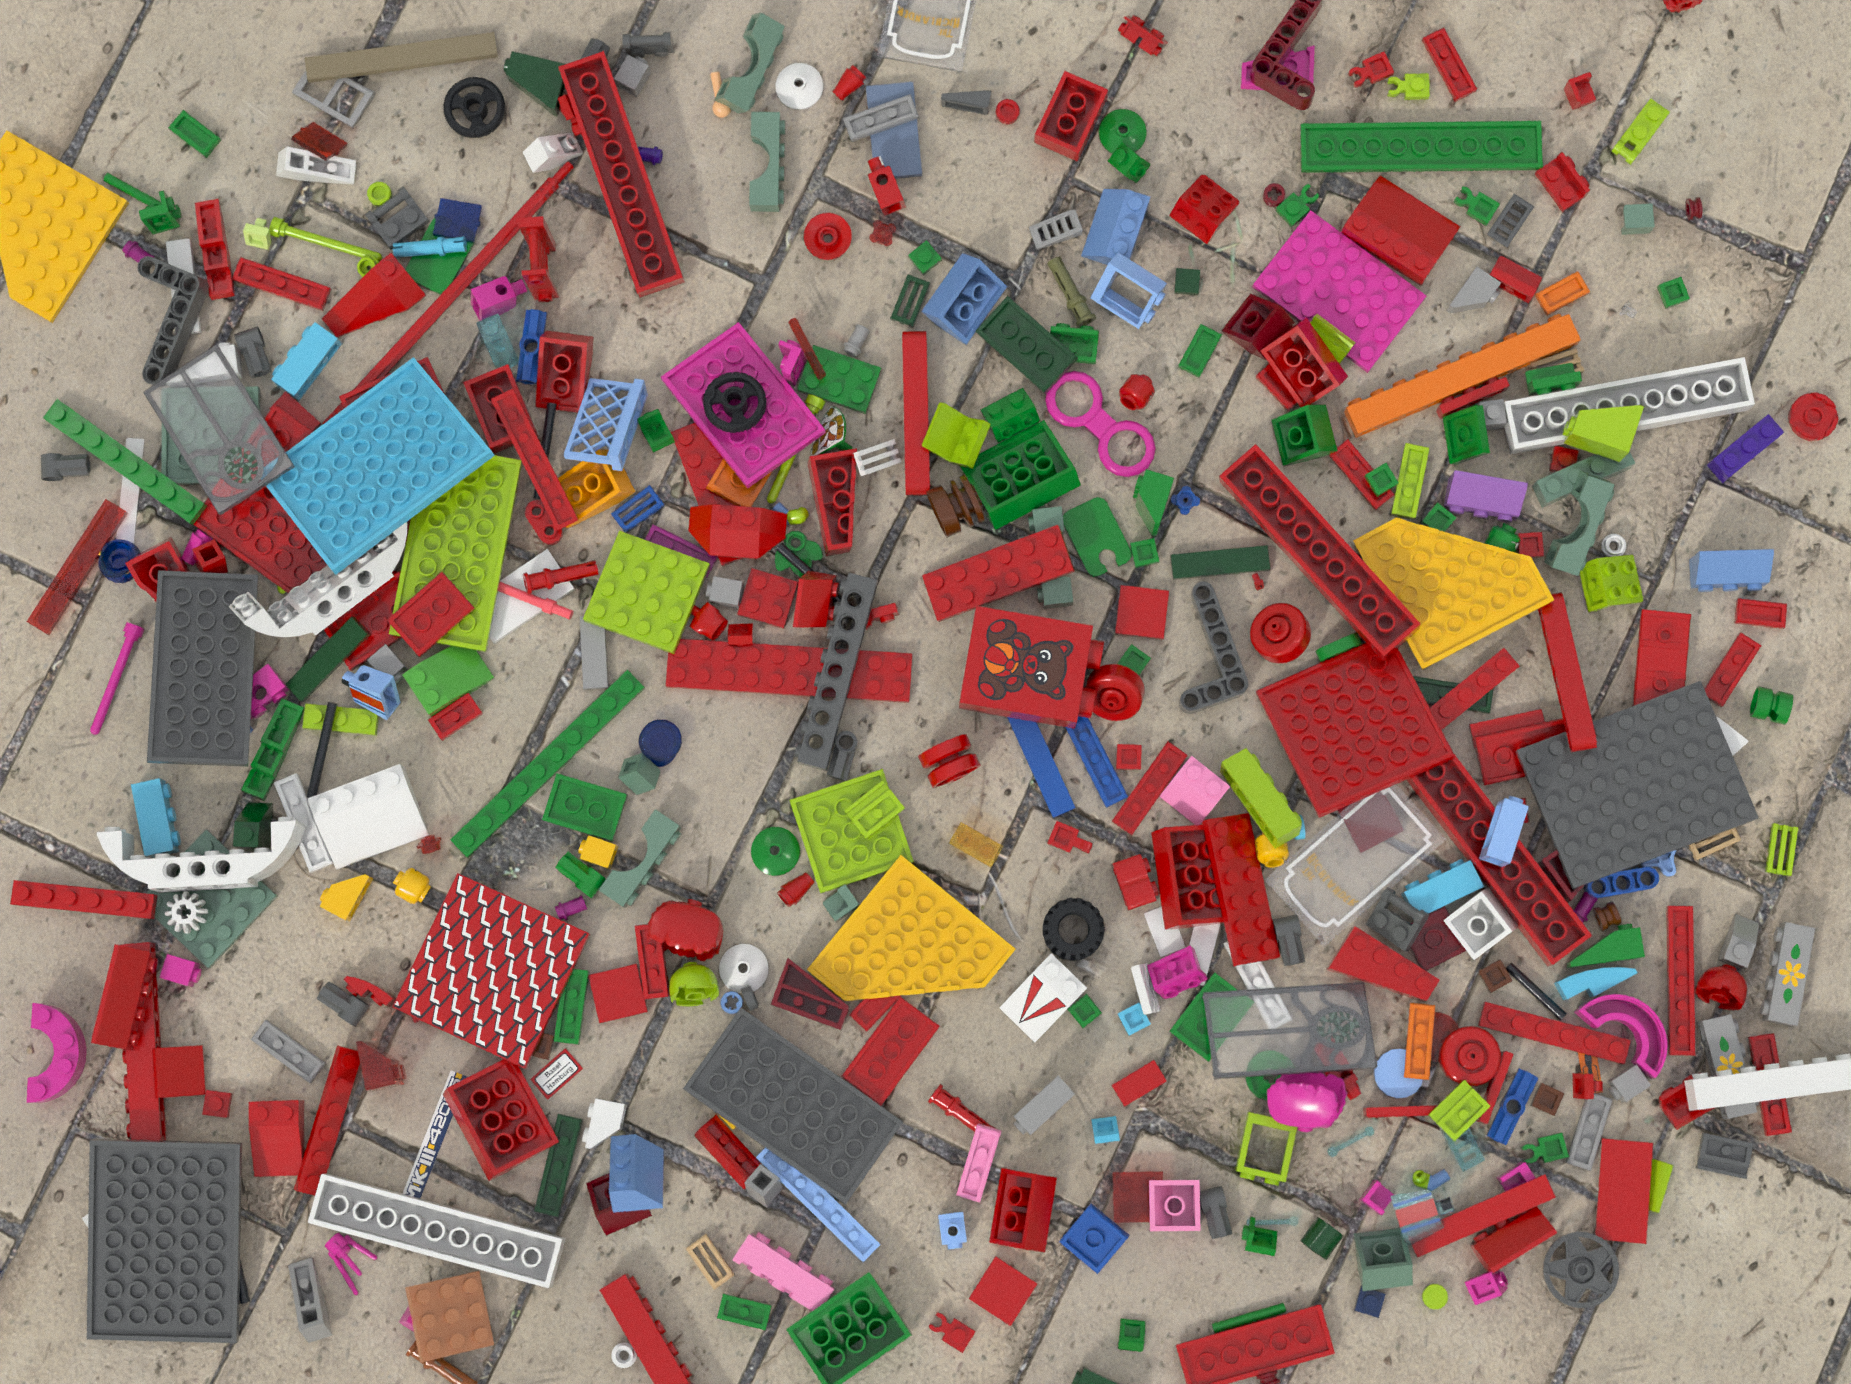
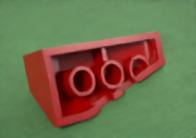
M390 253L372 267L322 320L338 338L364 328L365 325L380 322L396 313L408 311L422 300L426 294L395 256Z
M172 537L148 548L125 562L136 584L142 590H145L155 602L157 599L158 570L190 572L185 561L181 558L182 555Z

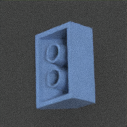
M1103 189L1081 257L1108 265L1119 252L1131 260L1149 206L1150 196L1128 189Z
M962 253L921 312L935 325L967 345L1007 286L980 259Z
M1774 549L1699 551L1689 559L1691 589L1698 588V592H1711L1713 588H1723V591H1737L1738 587H1747L1748 591L1762 590V586L1770 583Z
M636 1134L611 1136L609 1195L613 1212L663 1208L664 1150Z

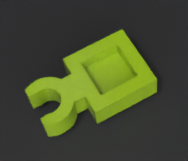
M1429 73L1405 74L1404 81L1397 77H1390L1387 80V84H1394L1397 87L1396 90L1388 91L1389 97H1396L1400 93H1404L1405 100H1423L1430 97Z

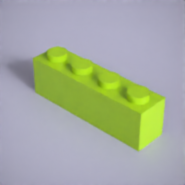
M1245 748L1222 761L1220 773L1274 848L1300 835L1302 827L1300 816L1296 811L1292 812L1288 806L1287 798L1274 787L1272 777L1261 769L1260 761L1255 754H1251Z

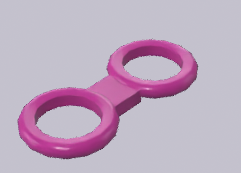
M1066 372L1047 392L1045 398L1047 410L1055 421L1068 427L1084 426L1099 440V458L1107 470L1117 476L1131 477L1139 475L1148 469L1154 460L1156 449L1153 436L1146 427L1138 422L1128 420L1116 422L1102 409V391L1094 378L1084 372ZM1067 382H1081L1092 392V407L1082 416H1066L1056 406V392ZM1118 432H1135L1144 441L1145 455L1136 465L1129 467L1120 466L1110 458L1107 449L1108 442Z

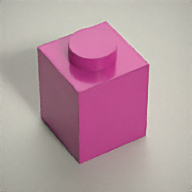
M167 954L159 978L193 987L194 983H198L202 970L199 968L201 963Z

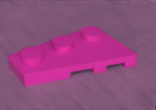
M1315 45L1306 47V50L1291 51L1282 65L1313 83ZM1254 60L1242 63L1240 89L1263 90L1253 84L1250 79ZM1257 70L1260 73H1266L1265 70ZM1279 81V82H1278V83L1281 84V85H1286V84H1287L1286 82H1283V81Z

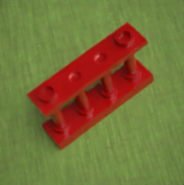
M543 216L519 218V228L529 246L530 270H522V277L535 300L551 302L553 298H559L558 291L549 275L548 255L550 252L556 251L555 240Z

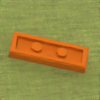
M1410 1003L1404 1078L1429 1080L1435 1005Z

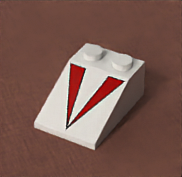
M1051 953L1003 1003L1000 1009L1028 1037L1036 1042L1087 987Z

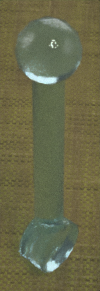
M1373 1127L1365 1128L1364 1132L1337 1147L1328 1148V1155L1334 1157L1338 1151L1366 1136L1374 1135Z
M1292 1216L1290 1219L1255 1220V1226L1278 1224L1297 1226L1299 1223L1298 1218Z

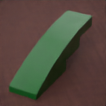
M283 698L281 699L260 740L261 745L251 763L252 769L241 788L243 793L265 801L296 733L304 707Z

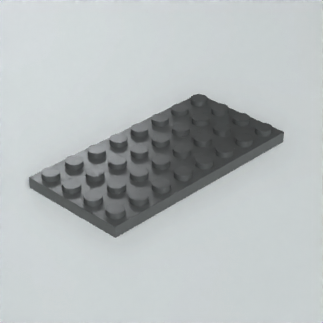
M158 570L147 763L248 767L255 630L246 626L229 608V605L233 603L236 597L247 592L257 600L258 575Z
M743 1008L739 1009L683 1088L684 1091L845 1205L903 1123V1121Z

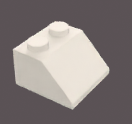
M1489 887L1443 920L1473 960L1519 927Z

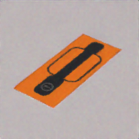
M1578 1053L1581 1073L1593 1074V1080L1601 1081L1598 1058ZM1594 1091V1093H1603V1091Z

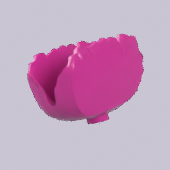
M1315 1072L1281 1075L1280 1078L1276 1079L1275 1084H1272L1267 1089L1268 1108L1273 1119L1284 1125L1298 1127V1130L1301 1132H1311L1316 1128L1331 1127L1334 1121L1339 1118V1114L1343 1111V1107L1346 1104L1347 1091L1345 1090V1082L1334 1074H1329L1327 1077L1321 1072L1318 1074Z

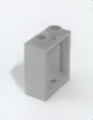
M1057 1076L1013 1116L1016 1119L1013 1124L1023 1135L1026 1132L1031 1135L1071 1099L1075 1093Z

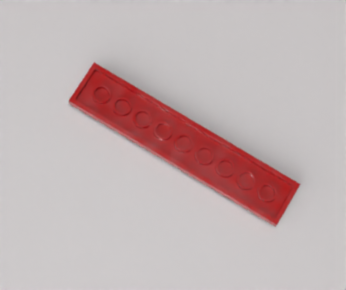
M680 639L675 653L668 652L666 688L815 696L817 687L814 686L817 672H822L824 663H821L820 660L824 648L755 643L736 646L728 645V642ZM835 649V651L839 654H844L848 649ZM860 650L847 699L909 703L913 654ZM834 665L829 669L831 677L836 678L842 674V668L838 665ZM826 689L822 694L823 698H835L836 692L833 689Z

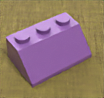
M1455 470L1448 479L1444 508L1449 509V512L1454 514L1470 512L1477 518L1486 519L1488 516L1498 517L1497 520L1500 522L1511 523L1512 520L1516 521L1520 516L1528 483Z

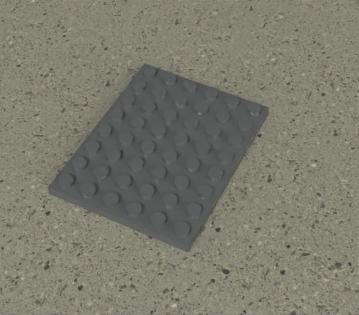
M1701 681L1593 721L1597 740V748L1571 752L1566 732L1516 750L1519 762L1555 849L1559 853L1558 856L1572 889L1759 818Z
M90 1140L87 1340L237 1343L239 1341L242 1142Z

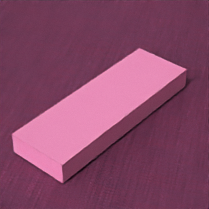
M977 1124L957 1190V1196L980 1203L1001 1130Z

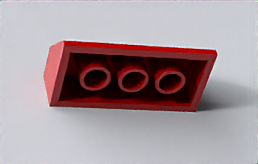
M114 945L91 1043L124 1050H133V1046L137 1045L140 1033L137 1031L139 1021H143L146 1008L143 1007L145 997H148L151 992L150 976L157 967L156 953Z

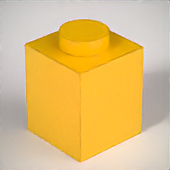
M588 835L587 840H582L578 853L581 854V860L611 870L618 846Z

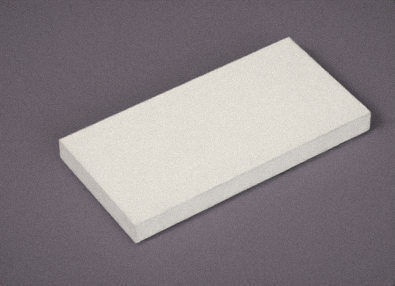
M546 549L500 580V582L526 592L523 573L533 574L542 572L544 568L554 570L560 569L549 550ZM569 581L556 584L549 590L547 588L534 590L532 594L543 599L549 598L558 602L575 589ZM498 591L490 639L494 644L540 614L542 608Z

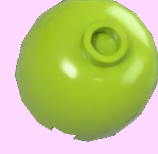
M697 962L683 964V967L679 968L671 976L669 983L670 1001L673 1003L676 1000V1005L691 1007L703 1005L702 1000L709 997L710 1002L715 1000L719 996V986L715 974L710 968L697 964Z

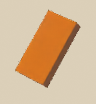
M1579 271L1536 293L1535 297L1546 316L1589 294L1590 290Z

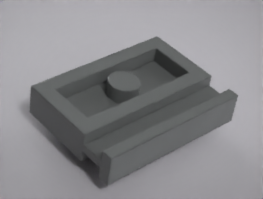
M1702 1133L1698 1161L1695 1168L1747 1179L1753 1143Z

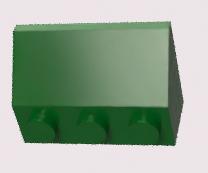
M1146 469L1144 476H1138L1133 498L1137 499L1135 507L1150 535L1156 537L1174 477Z

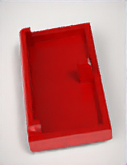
M1641 610L1633 706L1685 687L1691 614Z

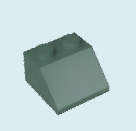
M1404 1228L1354 1233L1358 1273L1363 1291L1413 1285V1264L1405 1232H1401Z

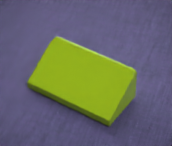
M1655 1159L1652 1162L1649 1211L1659 1213L1673 1165Z

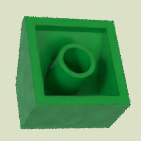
M1306 405L1271 420L1283 466L1318 459L1338 451L1326 405Z

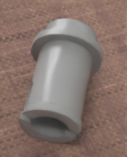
M856 324L850 339L844 343L845 348L843 350L847 354L856 357L857 354L862 352L860 348L870 331L866 327Z

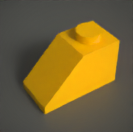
M364 874L332 884L330 888H326L320 897L322 903L319 907L350 922L374 878Z

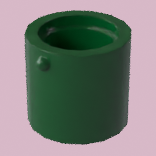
M1316 1217L1300 1242L1321 1258L1327 1260L1344 1236L1324 1220Z

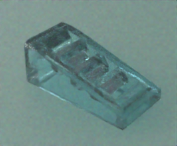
M1438 1127L1462 1172L1485 1160L1469 1128L1461 1135H1465L1467 1139L1455 1145L1454 1141ZM1470 1143L1472 1148L1459 1153L1458 1149ZM1475 1152L1476 1157L1464 1163L1462 1158Z

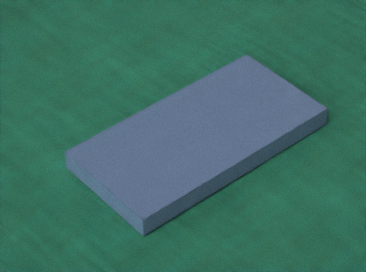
M913 82L866 86L868 109L911 94L915 105ZM917 119L870 136L872 158L881 156L884 166H890L895 179L922 176Z

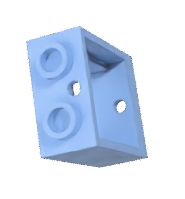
M1118 252L1108 263L1090 299L1139 329L1145 322L1149 324L1156 313L1153 308L1155 305L1159 306L1166 294L1163 293V290L1167 283ZM1118 273L1152 294L1144 310L1110 289Z
M1509 796L1508 799L1504 798L1497 803L1479 857L1480 860L1501 867L1511 863L1529 806L1523 804L1524 801L1522 799Z

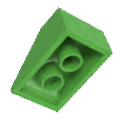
M450 646L402 674L431 717L465 694H471L494 679V676L476 650Z

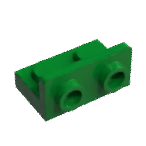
M164 190L159 191L162 204H150L145 209L139 210L141 221L153 235L181 227L179 219L182 218L179 205L175 204L172 196L168 197Z

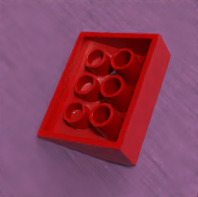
M1380 175L1351 214L1341 233L1374 257L1422 286L1461 226Z
M1203 825L1164 827L1151 832L1165 930L1224 923Z
M505 1059L446 1088L442 1094L488 1181L503 1175L559 1143L519 1066Z

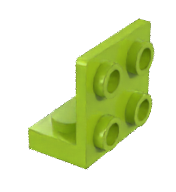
M940 402L922 446L953 465L973 469L991 424L985 420L969 418L946 403Z
M1633 555L1596 558L1586 562L1584 569L1580 570L1588 612H1596L1610 606L1643 602Z

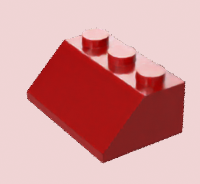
M1307 317L1260 350L1300 407L1311 405L1340 386L1348 378V375Z
M1001 1168L989 1243L1045 1252L1057 1177Z
M1536 1206L1517 1214V1216L1510 1220L1506 1219L1494 1224L1496 1229L1488 1234L1486 1231L1479 1233L1473 1237L1475 1242L1470 1244V1247L1485 1271L1494 1273L1557 1234V1231Z

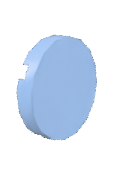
M1392 1049L1385 1052L1376 1061V1068H1374L1375 1082L1379 1090L1393 1098H1407L1413 1095L1423 1082V1079L1404 1078L1406 1054L1404 1049Z

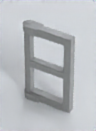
M306 70L292 91L294 95L351 128L355 127L375 96L373 90L366 88L351 78L337 79L322 103L303 92L308 84ZM344 83L365 94L350 118L330 108L331 103Z

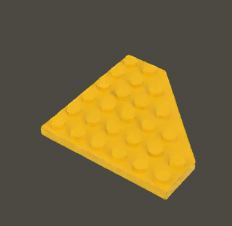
M6 130L0 140V257L7 288L12 300L53 323L129 202Z
M1397 517L1353 540L1367 566L1421 623L1420 629L1408 638L1407 642L1422 670L1554 601L1532 558L1527 555L1511 552Z
M900 855L807 970L844 1001L984 988L1016 948L904 856Z

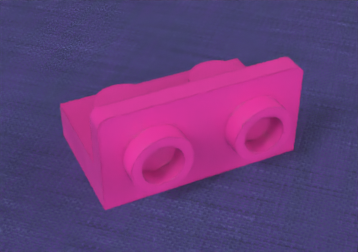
M780 340L778 346L784 356L780 364L781 372L787 383L795 387L807 360L803 350L800 348V344L792 340H787V342Z
M1191 945L1147 965L1154 991L1164 999L1176 997L1180 992L1189 988H1195L1201 982L1207 980L1206 974L1200 968L1195 949Z

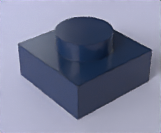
M1360 1286L1354 1311L1379 1318L1386 1294L1375 1290L1363 1291L1362 1286Z

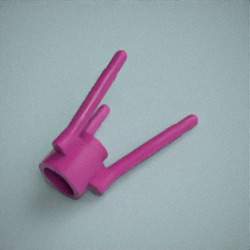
M337 1233L328 1240L325 1247L329 1251L328 1255L335 1262L353 1294L358 1295L354 1283L339 1259L343 1258L358 1276H361L362 1272L347 1255L351 1250L349 1245L373 1260H376L377 1256L355 1242L348 1234L343 1237L340 1233Z

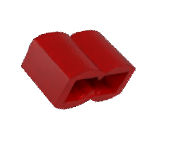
M1141 854L1112 863L1127 911L1157 901L1155 896L1159 895V891L1155 881L1150 882L1147 873L1151 872V868L1147 858L1142 859Z

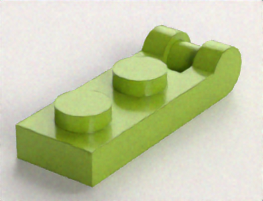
M1650 98L1611 152L1615 155L1620 154L1626 159L1625 162L1631 165L1669 115L1670 111ZM1625 144H1630L1634 149L1631 151L1625 147Z

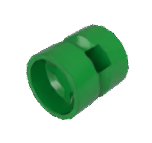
M1757 686L1751 701L1750 717L1762 720L1769 717L1771 722L1785 725L1792 711L1793 694L1778 691L1775 694L1770 688Z

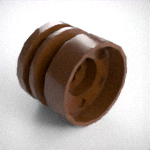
M965 475L958 477L961 488H958L953 479L950 480L951 492L948 494L941 485L926 491L930 505L946 538L961 532L959 520L964 519L970 528L974 526L971 515H974L979 524L985 521L980 498L974 486Z

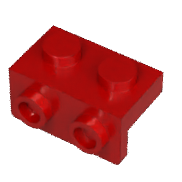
M1692 1075L1686 1077L1682 1084L1677 1087L1667 1088L1659 1097L1660 1108L1676 1130L1714 1109L1689 1111L1684 1081L1693 1080Z

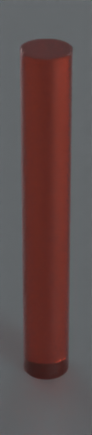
M792 318L788 324L801 345L817 379L824 378L826 373L798 320Z

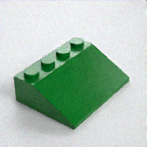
M1045 420L979 453L973 469L960 466L963 474L974 486L982 503V509L995 530L1081 486L1074 465Z
M870 1272L786 1329L822 1384L844 1383L913 1335Z

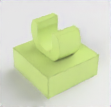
M257 218L255 225L246 223L243 229L246 245L269 250L272 242L270 230L268 227H265L267 220Z

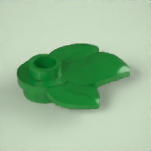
M791 531L786 535V539L783 542L784 545L810 568L812 566L811 561L823 559L821 547L816 542L807 540L804 533ZM794 539L800 541V545L798 547H793L791 545V542ZM776 551L775 566L777 571H783L790 567L797 576L802 577L804 575Z

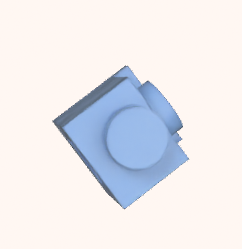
M963 1211L939 1214L942 1245H947L948 1249L962 1248V1243L967 1242ZM955 1226L958 1229V1233L955 1236L949 1235V1227Z

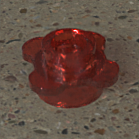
M876 220L873 223V233L869 236L870 241L890 246L893 242L892 236L896 232V226L892 223L885 224L881 220Z
M428 835L420 839L421 842L416 846L417 849H421L422 854L435 852L441 849L440 840L442 838Z

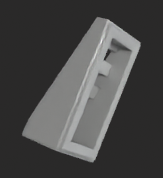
M1075 209L1029 227L1036 250L1082 235V227ZM1068 220L1071 221V224L1073 226V229L1069 230L1066 222ZM1059 223H1061L1064 231L1062 234H1060L1057 227ZM1050 226H1052V229H1053V232H1054V235H1055V236L1052 237V238H1051V236H1050V234H1049V231H1048V228H1047V227H1050ZM1038 230H1043L1046 238L1045 241L1041 240Z

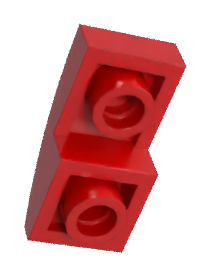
M346 976L343 979L348 984L346 989L355 997L358 995L366 997L372 992L373 994L370 997L379 1006L384 1004L389 1007L396 1000L390 993L366 980Z

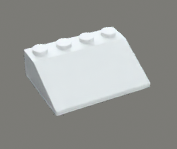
M401 764L307 798L317 827L336 870L429 836L405 767Z

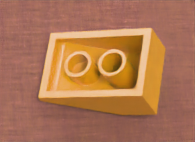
M599 449L595 453L607 456L609 450ZM582 461L558 477L579 519L566 526V528H571L617 505L636 492L624 467L622 471L612 469V465Z

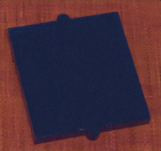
M440 198L438 212L434 215L436 221L433 236H443L444 238L465 236L466 241L475 243L477 229L481 226L479 219L482 205Z

